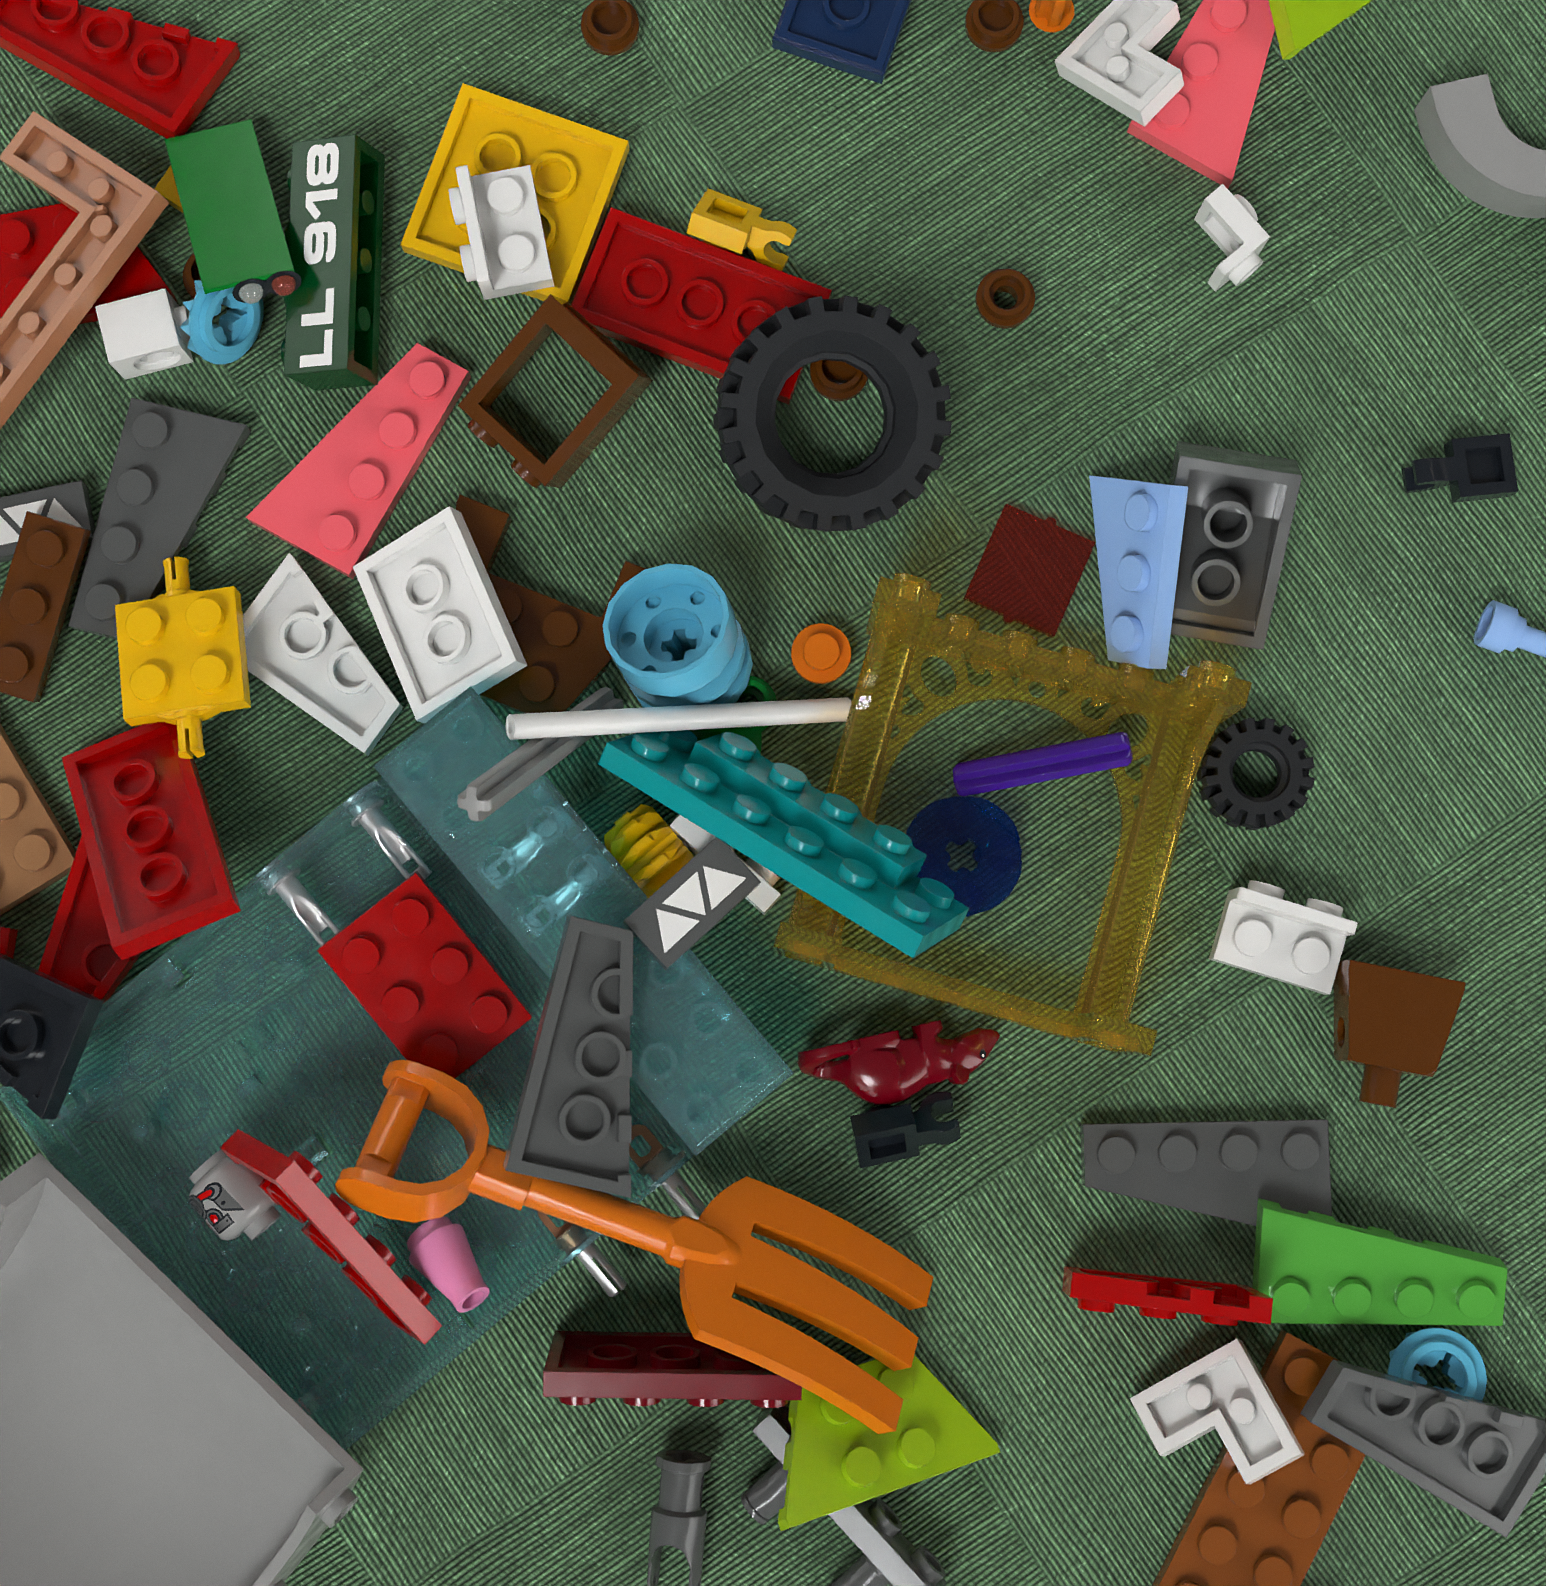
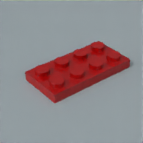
M611 207L571 305L603 335L721 379L730 362V356L753 329L785 307L797 305L814 297L822 296V299H831L832 290ZM804 366L786 380L777 398L778 401L790 404Z
M165 722L140 725L61 757L111 946L121 960L241 911L195 759H183L178 756L177 725Z

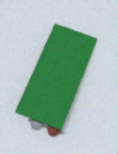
M252 119L164 139L204 293L208 294L234 287L232 294L237 301L254 304L263 299L268 292L287 296L298 289L301 285V277L294 272Z

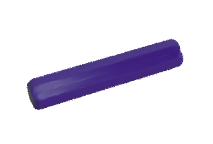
M1112 733L960 762L953 768V781L959 796L975 795L1128 766L1133 759L1132 748L1127 733Z

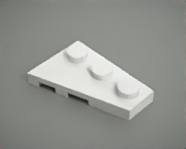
M289 553L243 615L248 671L369 756L401 712L403 706L302 567Z

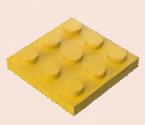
M462 83L400 245L405 253L464 273L459 246L470 244L466 223L455 224L448 192L450 188L459 187L455 167L468 165L471 176L530 165L554 287L523 292L522 294L545 301L551 294L572 304L630 151L629 141Z

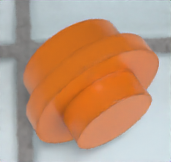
M818 623L810 625L799 632L792 644L791 659L795 670L802 678L812 683L826 684L837 680L845 673L851 659V647L847 637L841 630L829 624Z

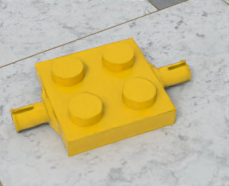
M176 556L174 557L175 563L170 557L163 560L166 593L160 594L153 599L115 605L123 719L130 726L156 722L177 725L178 756L183 759H194L193 754L197 758L205 755L202 722L221 712L251 708L240 592L235 586L205 591L191 590L189 559Z

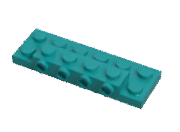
M689 730L635 733L606 743L598 765L911 958H915L957 931L969 910V907L954 899L953 891L943 883L931 878L917 877L927 855L913 846L912 840L908 835L892 826L876 825L862 816L855 803L837 794L821 792L811 786L807 776L802 771L785 763L771 762L761 756L753 742L741 735L725 732L697 741V737Z

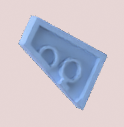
M1089 475L1108 660L1147 669H1166L1188 486Z

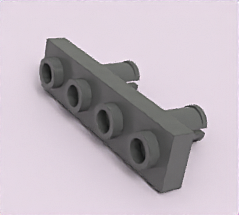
M786 1406L765 1408L759 1414L752 1429L753 1433L778 1459V1462L741 1496L744 1508L761 1525H765L785 1505L788 1471L783 1470L785 1444L791 1436V1424L788 1420L789 1409ZM870 1499L828 1514L864 1554L829 1586H946L947 1582L943 1579L946 1574L941 1563L926 1547L920 1546L916 1549L900 1532L903 1527L898 1516L881 1499H877L875 1502Z

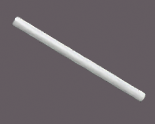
M848 697L509 714L506 718V733L510 740L844 722L851 720L853 705Z

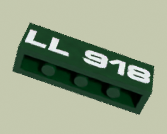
M356 134L292 142V165L287 174L290 190V219L285 231V240L294 272L301 277V285L294 292L283 295L286 306L285 339L281 345V358L285 376L315 391L378 385L385 155Z

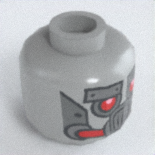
M221 1149L206 1160L189 1177L194 1184L189 1194L190 1205L221 1240H233L245 1233L253 1241L282 1216L274 1207L276 1204L259 1187L264 1177L242 1164H235Z

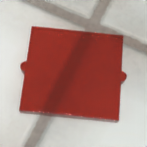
M1005 504L963 599L1003 616L1002 620L1005 624H1011L1015 621L1054 638L1096 542L1057 526L1056 520L1053 517L1043 520Z

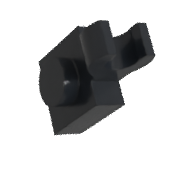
M1510 433L1451 439L1444 444V458L1412 461V467L1402 469L1405 493L1428 491L1450 485L1452 503L1504 498L1518 492Z
M951 1092L930 1094L922 1101L919 1109L915 1112L912 1111L911 1104L908 1103L899 1106L880 1105L867 1110L865 1113L850 1116L860 1168L920 1156L919 1146L934 1143L945 1145L959 1140L961 1134L958 1119L946 1122H939L934 1119L940 1114L954 1111Z

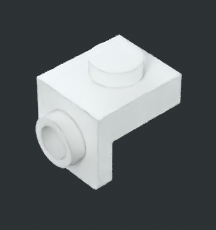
M1222 184L1204 199L1194 218L1227 255V258L1216 267L1207 282L1215 292L1229 280L1235 286H1238L1249 278L1262 265L1263 260L1258 255L1270 238L1268 233L1257 222L1258 217L1252 205L1239 194L1233 196L1225 185Z

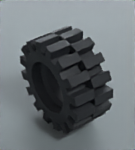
M1255 717L1248 718L1237 724H1232L1209 741L1210 745L1202 752L1199 759L1202 762L1201 769L1197 770V781H1202L1203 790L1199 791L1203 801L1208 799L1212 805L1209 811L1216 818L1219 816L1227 819L1225 824L1234 828L1243 826L1246 827L1245 830H1258L1264 827H1271L1295 815L1294 812L1304 806L1308 800V797L1305 796L1306 792L1313 788L1315 778L1309 777V770L1315 767L1313 756L1306 758L1303 749L1307 748L1308 745L1303 738L1296 740L1291 735L1294 729L1287 724L1279 727L1274 725L1275 719L1264 718L1261 721H1255ZM1251 751L1260 752L1273 761L1277 770V782L1274 789L1264 797H1251L1243 793L1235 784L1233 767L1238 757L1243 753Z

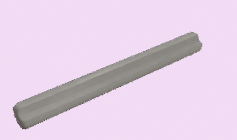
M603 687L570 711L623 709L624 705L622 699L614 698L613 689ZM594 735L528 740L469 783L467 788L458 794V807L467 810L470 820L483 821Z

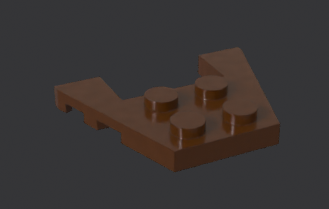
M459 495L456 502V510L462 513L528 665L478 696L521 714L570 711L606 671L605 668L613 660L605 646L602 626L608 603L625 582L645 570V568L625 561L602 617L595 616L490 574L512 518L508 513Z

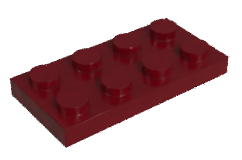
M555 1331L543 1370V1397H559V1401L567 1405H587L595 1402L597 1398H622L624 1403L632 1406H651L659 1403L661 1399H686V1402L693 1406L714 1407L723 1404L724 1399L750 1400L752 1405L762 1408H778L785 1406L788 1400H802L801 1386L745 1359L695 1340L692 1333Z

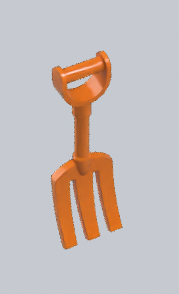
M395 1060L388 1064L382 1076V1082L387 1089V1093L354 1167L343 1169L335 1183L336 1192L349 1204L384 1218L416 1223L443 1217L463 1204L468 1195L473 1193L520 1211L525 1206L661 1256L666 1264L680 1269L679 1286L682 1309L687 1325L695 1340L745 1359L805 1388L851 1415L877 1434L896 1431L903 1404L901 1397L842 1355L796 1328L732 1298L733 1293L739 1294L810 1323L860 1349L893 1371L912 1367L919 1337L854 1290L808 1263L752 1237L751 1233L762 1235L818 1258L874 1287L908 1310L927 1306L934 1278L916 1263L878 1238L837 1215L748 1176L734 1182L721 1191L708 1204L697 1220L686 1215L672 1217L606 1192L506 1171L503 1163L507 1150L488 1144L490 1130L484 1108L465 1084L442 1071L417 1062ZM423 1108L450 1121L463 1137L468 1159L461 1169L443 1180L422 1184L394 1179Z

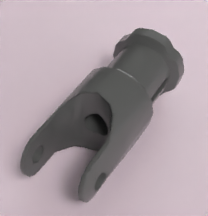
M663 1450L656 1454L655 1465L661 1469L659 1501L651 1510L647 1586H658L661 1554L663 1547L666 1545L675 1547L685 1554L690 1568L689 1586L701 1585L707 1510L701 1507L704 1472L710 1470L712 1459L704 1453L691 1450Z

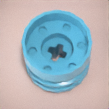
M671 563L645 569L625 582L608 603L602 625L605 646L643 708L736 703L748 686L753 666L749 642L742 631L741 625L735 618V613L725 592L713 576L692 565Z

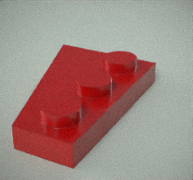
M81 836L38 970L104 1000L102 1009L142 952L121 960L112 949L85 844Z
M1064 1266L1062 1291L1071 1298H1078L1077 1308L1113 1313L1115 1311V1304L1137 1306L1139 1307V1315L1153 1318L1176 1319L1177 1312L1201 1315L1200 1321L1218 1325L1237 1326L1238 1320L1271 1325L1273 1298L1247 1285Z

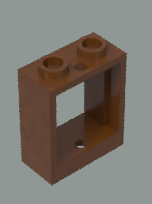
M550 294L458 406L472 418L467 426L480 440L492 448L500 444L515 458L510 466L523 480L535 488H538L541 484L547 487L562 488L653 380L569 302ZM554 330L612 385L547 460L501 418L490 405Z

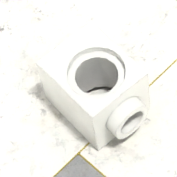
M165 288L95 306L108 362L125 380L194 362L191 350L187 348L190 336L180 328L182 323L189 318L190 312L185 305L179 306Z

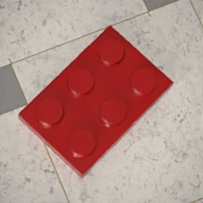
M418 871L410 875L317 949L323 959L406 1060L442 1071L454 1079L533 1018V1013Z

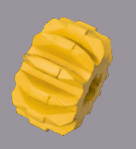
M644 804L639 805L630 813L627 811L604 835L605 847L648 898L694 857L654 808Z

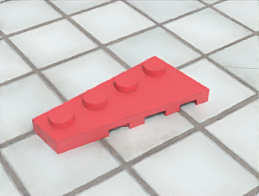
M416 343L378 382V385H375L246 518L252 524L354 579L356 574L353 566L363 561L374 545L471 379L469 371Z

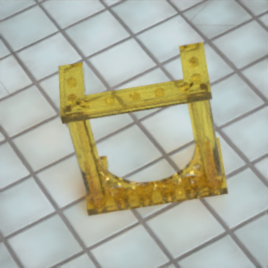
M895 573L893 580L880 576L865 634L871 636L825 794H837L849 799L858 806L863 817L874 823L888 773L900 751L915 733L933 719L954 708L990 700L1018 701L1046 709L1075 726L1087 738L1107 735L1112 722L1120 716L1126 714L1140 715L1147 721L1148 730L1144 739L1139 744L1131 747L1132 761H1137L1150 754L1148 767L1143 764L1139 766L1141 771L1140 782L1133 780L1126 774L1125 766L1109 769L1120 804V839L1073 1012L842 946L843 939L840 938L846 917L799 888L796 892L788 923L780 922L773 946V954L1114 1053L1151 1056L1157 1030L1130 1023L1129 1018L1197 771L1216 727L1246 707L1252 682L1235 678L1237 670L1231 666L1219 662L1201 660L1198 667L1189 665L1168 684L1153 680L1154 672L1152 670L1138 667L1135 664L1120 663L1118 669L1095 663L1096 655L1083 649L1063 646L1060 653L1037 647L1038 639L1023 632L1003 630L1002 636L981 631L979 630V621L964 615L946 613L944 620L936 618L942 594L930 591L931 583L929 581L905 573ZM928 657L941 658L952 668L956 678V687L950 696H937L929 691L921 677V665ZM965 662L970 663L972 669L981 675L987 669L992 676L991 683L984 687L971 684L968 680ZM1010 675L1020 678L1017 685L1014 684ZM1032 682L1043 684L1045 687L1044 696L1039 698L1033 697L1029 692V685ZM905 685H909L914 697L924 704L922 712L917 715H905L902 713L903 707L910 700V697L902 696ZM1058 689L1068 691L1061 697H1057ZM1089 698L1092 699L1090 706L1098 707L1106 703L1113 704L1103 714L1101 719L1098 720L1085 716L1081 711L1082 702ZM893 726H897L901 731L894 739H891ZM1139 795L1138 805L1135 809L1132 796Z

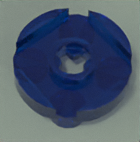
M954 796L934 801L917 814L905 833L912 840L913 846L927 855L917 877L931 878L949 887L955 895L954 899L969 907L965 918L989 911L999 905L1010 895L1021 875L1022 849L1015 824L1000 807L981 797ZM966 841H969L976 847L972 853V858L977 862V865L973 871L962 867L955 872L947 865L951 856L945 849L950 842L961 846Z

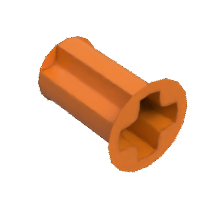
M1031 0L1029 15L1037 28L1045 32H1058L1070 25L1074 17V5L1072 0Z

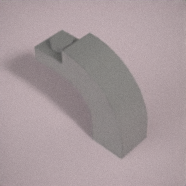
M1488 73L1430 86L1415 107L1414 112L1424 145L1432 161L1449 183L1472 201L1501 214L1522 218H1546V150H1541L1524 143L1506 127L1499 115Z

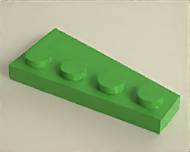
M1258 1198L1252 1288L1273 1298L1271 1323L1503 1325L1508 1268L1500 1258L1429 1240H1423L1420 1243L1396 1237L1392 1231L1369 1225L1367 1229L1336 1222L1333 1216L1309 1210L1307 1214L1283 1209L1279 1203Z

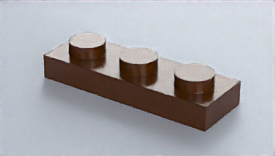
M26 512L0 599L1 693L30 702H40L91 530L37 513Z

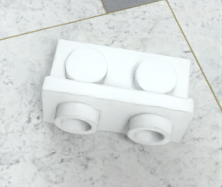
M468 165L455 167L459 187L450 188L448 192L455 224L466 223L470 244L459 246L466 281L478 282L484 300L554 287L530 165L471 176Z
M1249 880L1247 888L1238 887L1229 890L1209 960L1320 994H1331L1346 937L1355 935L1358 924L1355 921L1341 917L1344 908L1313 898L1307 899L1306 906L1283 900L1284 889Z

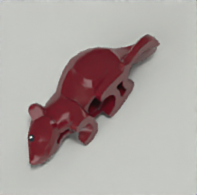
M941 1020L911 1026L914 1036L911 1038L900 1039L899 1031L893 1030L798 1052V1066L801 1072L808 1076L841 1082L856 1097L874 1105H892L906 1100L926 1085L939 1083L945 1079H948L952 1084L964 1085L968 1082L970 1074L987 1059L1000 1035L992 1029L979 1027L962 1033L953 1039L940 1038L937 1034L942 1030L943 1026ZM844 1055H848L847 1058L842 1059V1060L829 1061V1060L834 1059V1058H838V1057H841V1056H844Z

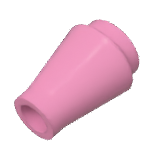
M443 1216L423 1223L410 1235L407 1241V1248L411 1252L409 1256L410 1264L446 1296L459 1313L468 1312L476 1308L488 1297L490 1289L481 1276L462 1225L453 1224L448 1217Z

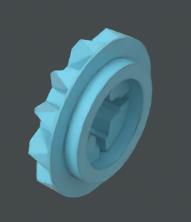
M195 280L196 296L194 300L182 302L190 312L189 318L180 326L190 336L187 348L210 363L221 365L232 363L241 358L252 347L260 332L264 312L263 299L252 303L239 302L233 297L234 287L205 294L201 280ZM221 304L232 308L227 310L226 314L219 317V325L212 323L213 317L221 313Z
M1429 1326L1426 1329L1406 1333L1405 1339L1397 1348L1389 1352L1388 1375L1426 1385L1427 1381L1419 1376L1420 1372L1414 1369L1415 1365L1418 1364L1423 1367L1425 1364L1429 1367H1435L1439 1360H1442L1444 1364L1441 1372L1449 1377V1381L1457 1385L1455 1391L1448 1387L1443 1389L1439 1386H1434L1435 1388L1483 1400L1487 1384L1485 1365L1476 1347L1461 1334L1449 1329Z

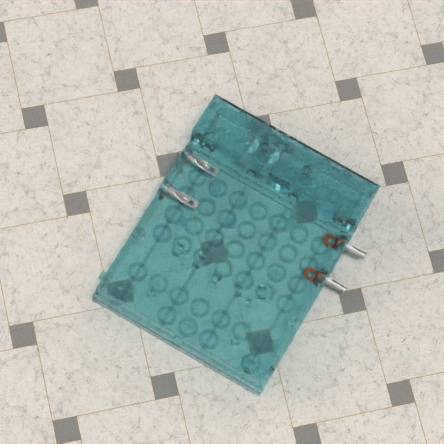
M471 686L374 765V768L382 776L381 779L367 784L350 796L252 878L236 894L241 909L240 912L190 932L102 1005L57 1119H41L26 1106L29 1101L17 1090L6 1086L0 1088V1100L52 1165L345 1451L576 1256L610 1297L618 1295L619 1292L594 1263L593 1258L621 1291L624 1290L627 1284L595 1245L594 1241L602 1234L525 1206L520 1211L470 1193L463 1204L444 1215L453 1224L456 1223L463 1226L481 1276L490 1289L488 1297L479 1306L465 1312L474 1323L470 1328L452 1302L409 1262L411 1252L407 1248V1241L419 1226L429 1220L412 1223L388 1219L362 1210L345 1201L360 1218L353 1226L365 1239L370 1234L385 1245L397 1259L390 1267L400 1279L404 1274L408 1275L432 1298V1301L426 1308L439 1321L442 1327L424 1345L397 1328L341 1272V1269L347 1264L346 1261L338 1264L301 1231L309 1220L303 1224L292 1217L280 1205L276 1204L274 1207L282 1216L255 1240L251 1241L243 1233L233 1240L226 1241L221 1240L189 1203V1194L194 1187L189 1177L206 1160L218 1152L220 1147L237 1129L287 1157L294 1150L299 1152L321 1173L323 1178L316 1186L325 1196L328 1197L331 1193H334L340 1197L335 1189L337 1178L343 1169L355 1166L387 1093V1089L382 1082L384 1071L390 1062L406 1059L323 959L317 949L414 872L418 871L533 1013V1018L455 1078L465 1084L482 1104L490 1130L488 1144L505 1150L508 1148L567 914L627 929L623 925V921L648 899L545 774L483 821L470 820L467 810L458 807V794L464 791L469 783L521 746L516 740L508 738L506 727ZM633 935V1015L630 1016V1049L632 1050L630 1114L632 1115V1143H629L631 1198L612 1195L639 1204L661 1185L686 1216L698 1220L699 1215L676 1187L700 1215L706 1208V1205L677 1170L694 1155L697 1156L794 1073L691 949L669 969L665 970ZM185 968L192 978L179 987L177 983L185 977L180 970ZM423 1108L394 1179L422 1184L443 1180L461 1169L468 1159L463 1137L450 1121ZM319 1134L334 1151L323 1162L320 1160L329 1153L316 1138Z

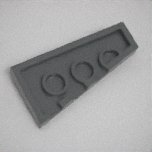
M131 398L68 626L78 631L117 640L115 605L153 599L161 594L165 587L163 560L170 557L175 561L174 557L178 556L182 547L187 548L198 528L195 524L211 495L216 496L227 476L225 473L226 468L238 448L242 449L251 433L247 425Z
M567 914L503 1163L506 1171L631 1198L629 1143H632V1115L630 1114V1077H632L630 1016L633 1015V931Z
M1328 1120L1080 1124L1082 1185L1085 1187L1256 1226L1258 1198L1279 1203L1283 1209L1307 1214L1309 1210L1332 1216Z
M1334 1359L1300 1413L1311 1423L1506 1538L1546 1473V1418Z

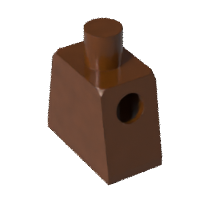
M1355 960L1339 962L1334 980L1335 1060L1364 1065L1358 1101L1396 1108L1402 1073L1423 1077L1434 1076L1461 1003L1466 982Z

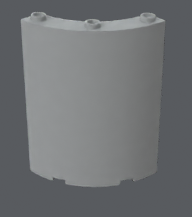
M36 1154L0 1181V1586H288L285 1583L286 1579L300 1564L327 1527H334L358 1501V1497L352 1492V1489L356 1485L363 1468L42 1154Z

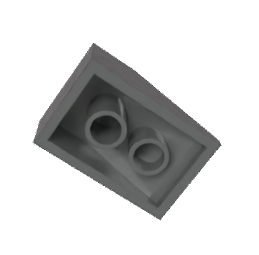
M1177 441L1169 484L1188 486L1171 626L1172 635L1264 649L1302 479V473L1296 460Z

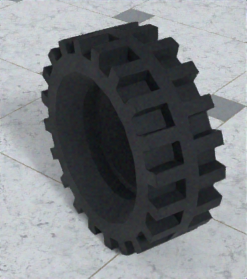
M845 295L840 299H822V296L809 298L802 303L785 307L774 313L753 329L730 356V362L723 377L719 379L716 393H718L717 412L713 415L714 429L718 430L721 450H718L722 462L727 463L736 479L734 482L736 487L742 494L746 493L759 505L758 509L768 516L779 518L789 523V526L823 532L850 531L866 528L867 525L875 522L888 520L898 514V509L908 501L917 499L926 489L923 484L930 473L939 470L944 459L943 456L939 455L945 436H950L952 421H946L945 400L951 399L949 385L942 386L936 370V366L941 364L935 351L928 353L917 339L921 332L911 323L903 325L890 316L891 309L881 304L875 307L858 302V297ZM819 360L842 361L864 372L877 388L884 409L882 434L873 452L855 468L837 474L815 472L796 462L781 444L775 425L776 400L786 380L802 366Z

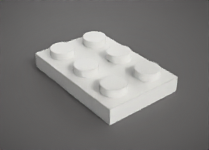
M450 506L353 566L416 721L429 725L528 666L462 513Z

